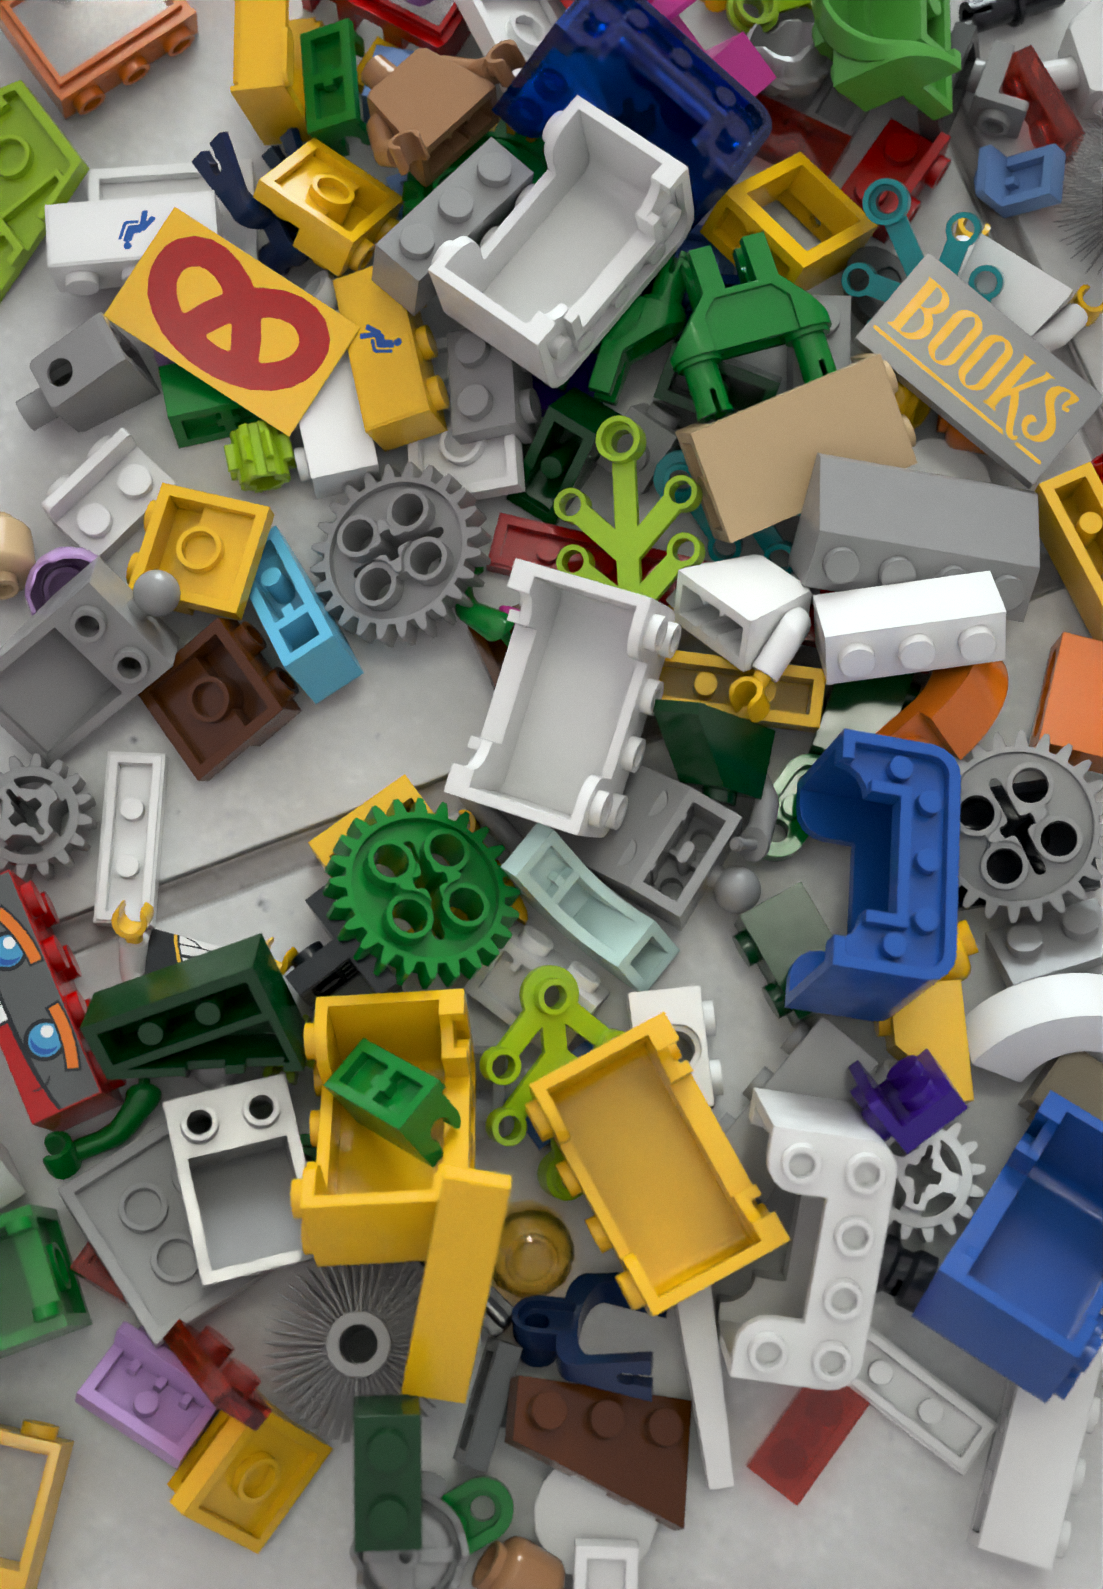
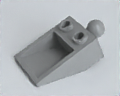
M99 556L60 588L0 648V726L32 756L34 753L41 754L46 760L48 769L52 763L63 757L163 675L174 664L180 639L160 618V616L171 613L180 601L181 591L177 580L166 571L150 570L143 573L136 580L132 590Z
M640 765L635 773L629 772L623 795L628 797V806L623 822L618 830L610 829L604 837L596 838L577 836L550 827L556 831L583 864L607 887L680 931L684 928L708 887L713 889L715 900L719 906L730 913L738 914L748 911L757 904L761 895L759 879L750 869L742 866H732L726 869L721 867L732 850L729 845L733 837H740L742 833L743 817L696 789L643 765ZM699 834H705L712 839L713 843L707 851L700 852L695 850V845L691 842L692 839ZM676 883L681 886L683 891L677 900H673L660 892L665 884Z
M224 1068L193 1070L200 1084L210 1090L162 1101L202 1288L314 1260L313 1254L305 1255L303 1252L301 1241L302 1219H294L291 1210V1183L293 1179H302L306 1161L285 1073L234 1084L240 1074H225ZM271 1104L273 1107L271 1116L263 1120L254 1118L249 1112V1108ZM207 1118L212 1122L211 1128L204 1134H194L187 1127L190 1122Z

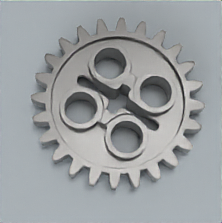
M407 462L401 476L392 465L387 464L385 465L382 481H378L369 472L364 473V490L358 492L354 487L347 485L345 490L350 501L345 506L335 502L330 503L329 507L337 518L334 523L319 522L317 527L328 535L327 541L315 543L311 549L324 558V561L310 567V572L323 580L314 590L321 598L327 601L325 605L326 611L339 620L338 624L351 634L357 632L356 634L371 644L377 638L386 646L393 647L399 634L401 639L413 646L416 644L417 633L420 628L432 638L437 637L436 621L441 617L454 626L457 621L452 608L456 603L464 607H472V601L465 594L467 587H483L485 584L474 573L475 567L491 564V559L477 548L492 541V538L482 527H479L487 520V517L478 507L474 506L477 501L476 498L465 487L461 489L462 485L452 475L448 473L443 477L432 465H428L424 472H422L413 462ZM423 510L419 520L410 525L412 517L417 512ZM373 536L369 546L361 551L365 540ZM437 558H441L438 568L432 573L427 574L431 563ZM391 583L388 593L378 600L382 588Z
M1019 730L1014 746L1006 747L1000 733L995 732L993 735V750L985 752L978 743L971 750L973 759L968 763L963 759L959 760L954 757L959 765L961 774L960 809L969 799L982 798L988 801L994 810L992 823L983 830H970L960 821L958 888L963 886L968 890L964 898L963 907L968 909L981 898L986 901L985 917L988 919L992 918L999 905L1007 906L1008 917L1011 923H1016L1021 907H1029L1035 921H1041L1043 913L1042 903L1048 901L1061 914L1065 912L1062 894L1068 891L1073 896L1083 900L1087 896L1079 880L1082 877H1086L1090 880L1100 881L1103 877L1091 865L1094 858L1103 859V846L1099 845V839L1103 837V824L1100 823V816L1103 815V802H1096L1094 797L1103 789V780L1087 783L1083 778L1092 764L1089 759L1080 762L1074 767L1068 763L1073 747L1069 743L1056 755L1049 752V734H1044L1035 748L1028 746L1025 731ZM1035 771L1045 778L1048 790L1043 799L1035 803H1025L1017 798L1012 785L1015 778L1022 772ZM997 779L1000 781L1017 816L1020 818L1030 816L1033 819L1034 824L1028 828L1027 833L1045 865L1046 871L1044 874L1038 875L1034 872L1019 840L1015 836L1004 838L1000 830L1007 825V818L989 787L991 780ZM1062 823L1072 829L1076 838L1075 847L1072 852L1061 857L1053 856L1046 852L1041 843V833L1048 825ZM1009 850L1020 858L1022 873L1014 882L1008 884L998 883L988 875L987 862L995 852Z

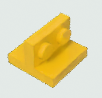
M242 1380L179 1469L166 1484L175 1492L169 1502L183 1516L259 1554L333 1448L321 1437L309 1430H305L306 1428L291 1420L260 1391Z

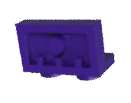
M925 1049L918 1056L910 1055L898 1061L888 1071L887 1079L879 1085L859 1060L848 1067L857 1083V1086L851 1089L850 1093L863 1110L861 1114L865 1121L880 1135L884 1142L893 1136L907 1154L968 1109V1106L944 1069L928 1049Z

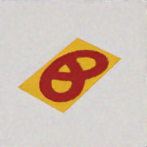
M176 207L173 208L104 314L108 320L288 437H290L361 328Z

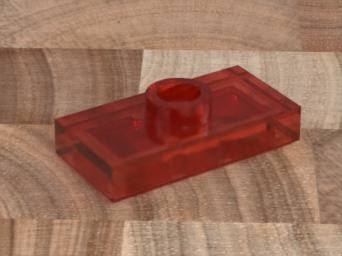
M761 93L746 105L729 134V144L773 165L801 151L830 180L848 152L852 136Z

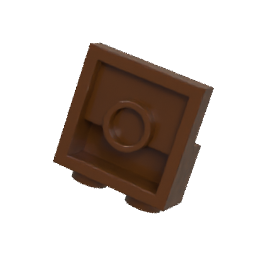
M217 617L176 653L174 664L169 670L138 694L198 781L211 780L248 747L261 746L302 711L293 699L299 694L297 684L282 668L277 666L274 669L271 668L261 654L267 648L263 636L253 625L246 621L240 624L238 620Z

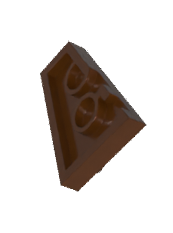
M522 1375L510 1378L505 1443L568 1476H577L607 1492L606 1495L624 1505H632L656 1518L655 1521L674 1531L684 1529L692 1400L653 1395L652 1402L583 1384Z

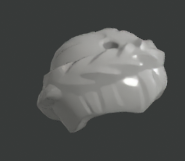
M800 19L784 20L771 33L763 32L761 25L755 24L746 35L777 77L762 90L768 96H777L789 101L800 100L808 96L815 88L820 87L825 77L830 73L833 61L827 56H823L814 47L812 38L814 23L802 22Z

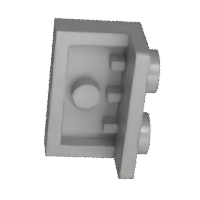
M467 328L448 332L447 349L452 437L460 445L514 433L524 445L531 444L536 435L535 423L540 422L542 416L540 400L533 388L532 374Z
M1096 898L1065 907V912L1061 914L1057 910L1042 914L1041 921H1035L1032 917L985 932L986 948L1007 988L1028 980L1055 974L1090 973L1103 975V909Z

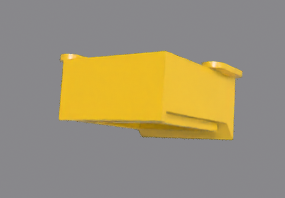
M235 0L233 83L235 86H230V92L264 146L282 144L279 138L289 128L298 127L302 142L310 141L312 137L307 134L300 34L324 26L323 21H317L315 17L289 20V0Z

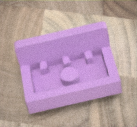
M124 1321L116 1331L113 1345L76 1393L75 1402L178 1470L220 1410L227 1389L220 1383L217 1373L206 1364L197 1360L186 1361L169 1350L167 1342L155 1348L142 1326L137 1329Z

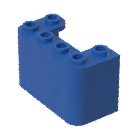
M844 728L798 781L796 814L797 821L802 830L818 841L851 847L848 921L846 936L834 934L826 941L825 951H809L799 956L789 967L786 978L785 1008L866 1021H884L894 1016L928 990L953 968L957 955L961 774L956 760L944 748L929 743Z
M1052 1090L1049 1091L1028 1129L1016 1145L960 1238H958L941 1264L911 1316L1045 1404L1053 1394L1062 1400L1067 1397L1081 1372L1085 1373L1103 1344V1338L1101 1337L1103 1334V1315L1100 1313L1103 1308V1121Z

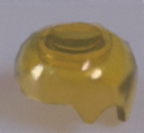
M532 1199L509 1202L492 1280L498 1288L520 1299L534 1295L547 1296L565 1283L572 1270L575 1250L569 1229L562 1216L551 1207Z

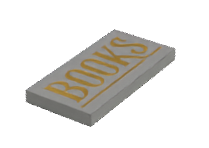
M929 252L853 341V344L864 353L881 354L882 359L886 360L894 370L897 381L1028 489L1038 480L1103 403V395Z

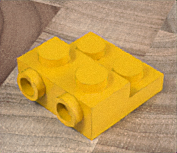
M315 137L260 178L253 194L254 199L271 209L277 217L299 228L293 247L310 257L317 266L329 270L338 277L349 268L357 272L368 265L374 255L375 244L400 222L396 218L404 202L400 194Z
M162 483L157 499L150 501L144 515V531L146 533L140 551L135 552L129 560L126 572L127 584L133 590L136 580L143 573L150 570H163L170 573L177 580L181 591L180 601L173 611L193 616L194 611L197 610L241 621L275 515L268 506Z

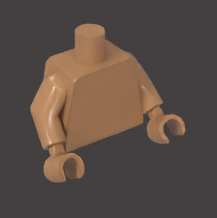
M511 39L501 41L488 51L486 57L479 59L448 55L441 56L427 48L416 49L398 66L382 55H376L371 58L362 71L361 80L363 84L371 89L367 96L370 118L367 122L366 130L376 163L382 167L397 168L401 175L411 172L419 183L427 188L499 122L495 85L500 83L502 87H510L515 81L512 71L518 68H525L528 64L515 41Z

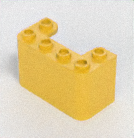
M462 988L316 997L314 1022L305 1023L303 1037L306 1059L315 1060L313 1067L314 1090L316 1096L321 1097L320 1109L311 1110L309 1119L312 1147H317L316 1161L307 1162L303 1169L302 1179H293L291 1183L292 1215L294 1219H302L301 1241L303 1252L305 1255L313 1254L317 1267L426 1261L444 1166L450 1165L475 1169L477 1075L475 1049L465 990ZM363 1038L439 1079L445 1086L442 1093L458 1110L461 1117V1126L459 1129H456L445 1123L443 1117L433 1124L431 1137L439 1142L443 1151L442 1158L434 1168L359 1124L324 1087L327 1080Z
M665 1012L654 1016L529 1084L533 1100L524 1104L526 1107L525 1111L542 1143L553 1137L564 1157V1160L555 1164V1167L569 1194L573 1198L583 1193L594 1213L593 1216L584 1221L600 1252L603 1254L613 1249L624 1269V1272L615 1276V1280L632 1311H636L644 1306L649 1316L653 1317L790 1241L775 1211L770 1213L763 1202L757 1204L755 1199L762 1194L757 1185L751 1183L692 1076L693 1069L688 1060L682 1063L679 1062L678 1059L682 1058V1054L676 1042L680 1039Z

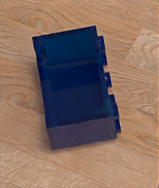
M575 0L555 22L492 109L497 116L518 134L530 138H540L551 116L559 110L564 111L576 95H579L688 167L694 205V221L690 231L737 181L767 140L772 130L771 117L763 104L647 0Z

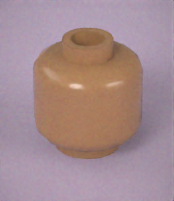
M512 1536L503 1543L496 1540L488 1546L475 1567L472 1576V1586L476 1589H565L566 1572L563 1562L558 1557L524 1537Z

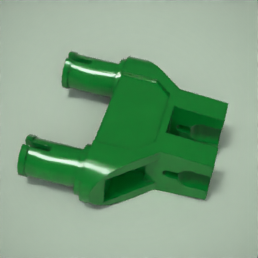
M764 231L742 237L739 241L741 248L734 249L732 252L740 285L725 288L711 245L689 250L686 254L688 261L682 262L680 265L693 312L674 349L670 363L673 371L677 372L680 376H685L696 410L698 423L710 422L711 415H713L714 420H718L733 412V406L729 402L718 367L721 361L786 344V347H793L804 384L837 370L826 335L830 333L832 325L827 310L808 292L778 274Z
M681 250L679 258L674 257L675 253L655 276L650 294H645L643 297L638 296L591 352L598 355L588 385L589 390L595 392L594 399L617 406L631 365L664 346L683 329L687 315L685 308L681 304L686 293V287L680 265L682 262L688 261L687 252ZM570 378L564 384L554 389L566 391Z

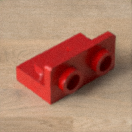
M891 118L843 184L841 190L863 210V195L870 184L883 178L898 180L907 187L911 196V206L907 213V218L911 224L922 204V201L917 199L925 186L935 189L950 166L951 160L945 157L951 136L941 131L932 143ZM886 191L880 196L878 204L882 212L889 214L896 210L899 201L894 192ZM878 225L872 237L884 244L889 239V235L885 225Z

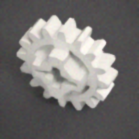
M959 1122L953 1123L945 1130L940 1129L909 1154L906 1153L903 1156L892 1154L897 1164V1178L894 1189L897 1201L895 1207L891 1205L888 1226L892 1222L897 1224L896 1237L901 1241H907L913 1229H917L922 1243L933 1242L935 1226H938L945 1236L956 1234V1226L952 1218L957 1216L965 1221L971 1220L974 1212L966 1204L968 1198L978 1199L983 1198L985 1195L983 1189L972 1184V1177L986 1172V1166L978 1163L971 1164L968 1157L979 1146L976 1141L961 1145L956 1139L962 1129V1125ZM892 1136L884 1143L889 1148L896 1140ZM942 1146L952 1157L957 1173L949 1171L941 1158L940 1151ZM921 1160L923 1163L922 1171L925 1175L931 1176V1184L921 1186L915 1191L913 1190L914 1179L905 1176V1169L918 1165ZM935 1196L952 1198L948 1205L937 1214L930 1217H921L922 1212L926 1209L928 1200Z

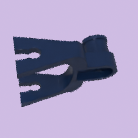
M298 127L289 128L279 138L288 156L303 146ZM220 132L209 144L213 149L215 158L221 165V172L218 168V163L214 160L210 151H201L191 162L211 189L215 191V194L238 224L250 229H264L270 242L259 249V261L278 274L285 276L293 266H301L310 259V257L293 247L299 228L288 221L280 219L271 209L253 198V195L246 187L229 133ZM279 145L271 146L261 156L271 170L287 158Z
M622 1272L584 1273L575 1278L570 1284L565 1298L534 1295L523 1298L515 1304L512 1310L513 1336L517 1343L520 1344V1347L523 1348L520 1359L524 1364L530 1367L541 1368L557 1360L558 1372L565 1381L652 1402L653 1377L639 1375H652L653 1351L589 1355L585 1354L579 1345L584 1321L588 1313L596 1305L607 1303L631 1309L615 1280V1276ZM644 1306L636 1310L647 1313ZM668 1309L656 1316L666 1318Z

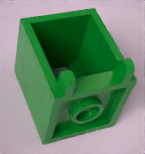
M28 1204L0 1214V1359L93 1325L57 1209Z

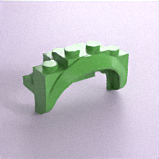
M811 0L814 16V25L812 27L814 47L823 56H827L833 61L830 69L833 87L841 95L846 96L864 112L904 96L908 103L915 105L933 121L953 113L952 74L961 71V53L955 48L951 49L950 0Z

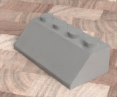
M817 453L788 564L804 587L835 592L990 571L1006 610V620L1023 622L1040 571L1038 494L1030 490Z

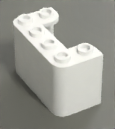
M576 95L564 111H557L548 120L542 134V139L545 142L544 155L548 170L536 184H529L522 190L516 200L513 211L501 225L494 226L488 230L479 245L468 236H461L454 241L448 240L444 242L436 251L431 266L428 268L443 311L448 316L551 388H558L574 374L686 239L694 221V205L688 167L579 95Z
M515 558L507 588L520 593L519 605L521 610L510 609L507 620L515 623L487 717L481 736H471L467 746L477 750V752L470 758L468 765L463 766L452 762L443 792L577 836L602 838L610 829L618 830L625 817L628 797L623 795L629 772L635 773L643 760L646 740L640 737L647 715H654L655 699H662L664 683L659 681L665 657L671 659L677 650L682 627L681 624L675 623L673 609L653 598Z
M753 1087L748 1117L752 1124L763 1127L770 1134L766 1154L767 1168L777 1185L783 1190L797 1195L783 1273L753 1269L751 1283L743 1292L733 1297L723 1294L717 1295L715 1319L718 1341L730 1377L819 1390H839L849 1385L859 1375L863 1365L897 1178V1164L880 1135L868 1125L861 1114V1110L856 1105L842 1100Z

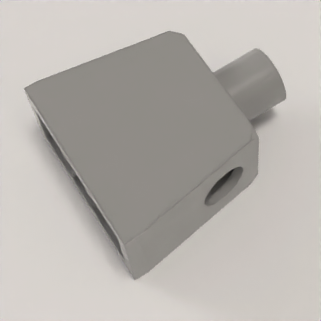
M99 312L31 360L29 366L40 387L16 401V405L23 419L33 431L60 416L76 431L84 432L157 396L161 392L137 348Z

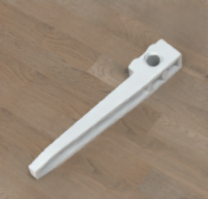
M700 985L628 993L626 1002L630 1029L665 1012L678 1037L688 1042L692 1050V1059L689 1062L693 1069L692 1076L712 1110L715 1106L714 1096L723 1095L720 1060H709L706 1036L716 1035V1021L712 1000L702 1001ZM710 1285L674 1305L706 1484L709 1490L734 1487L712 1286Z

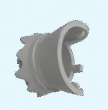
M421 1471L422 1550L354 1552L353 1539L349 1553L357 1570V1589L458 1588L465 1565L469 1559V1548L459 1517L441 1499L447 1484L440 1475Z

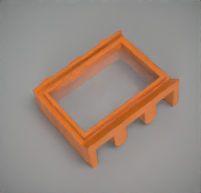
M0 0L1 31L65 119L76 112L84 115L93 111L105 100V93L121 83L127 86L137 82L148 73L151 63L166 53L169 56H175L183 52L193 43L194 35L198 33L197 12L194 8H191L186 0Z

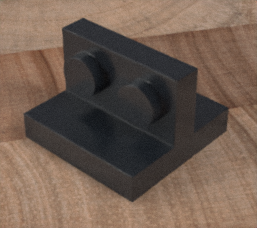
M325 885L305 900L316 920L332 941L325 946L320 941H317L302 950L291 961L295 969L285 977L312 1011L315 1010L316 997L333 996L359 975L373 994L404 992L402 987L397 985L396 977L388 967L379 976L373 974L377 958L372 954L358 961L353 958L356 949L360 945L356 938L348 941H339L337 939L346 921L327 918L326 914L336 900L323 895Z

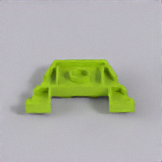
M22 80L0 88V303L46 235L45 205L67 203L90 169Z

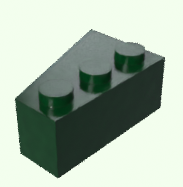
M262 933L93 993L80 1027L107 1080L186 1076L187 1070L224 1068L225 1074H245L246 1067L284 1066V1072L304 1071L306 1063L303 1037L305 1021Z

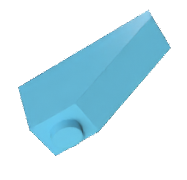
M275 526L270 529L249 598L283 667L314 703L317 704L364 672L333 616L326 611L324 601L315 592V587L282 532Z

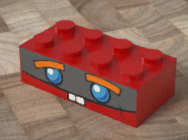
M8 869L0 873V1047L32 1125L53 1132L65 1131L123 1105L124 1100L119 1088L127 1085L126 1079L107 1080L80 1030L91 999L84 1000L77 990L74 980L82 976L77 960L68 944L61 946L53 932L52 926L59 924V918L50 897L45 891L39 893L32 880L25 882Z

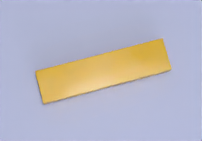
M450 1165L444 1166L402 1379L401 1394L466 1403L511 1192V1175Z

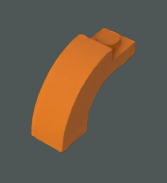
M996 661L933 670L928 683L921 693L875 734L933 744L944 748L951 755L961 760L988 732L1003 707L1007 696L1009 680L1004 662Z

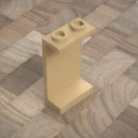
M857 354L850 357L851 365L713 423H693L675 431L691 477L702 488L703 497L701 504L714 539L733 543L800 514L817 453L900 468H907L917 464L912 448L916 446L915 431L909 419L900 413L894 395L898 391L897 378L891 365L882 359L881 354Z

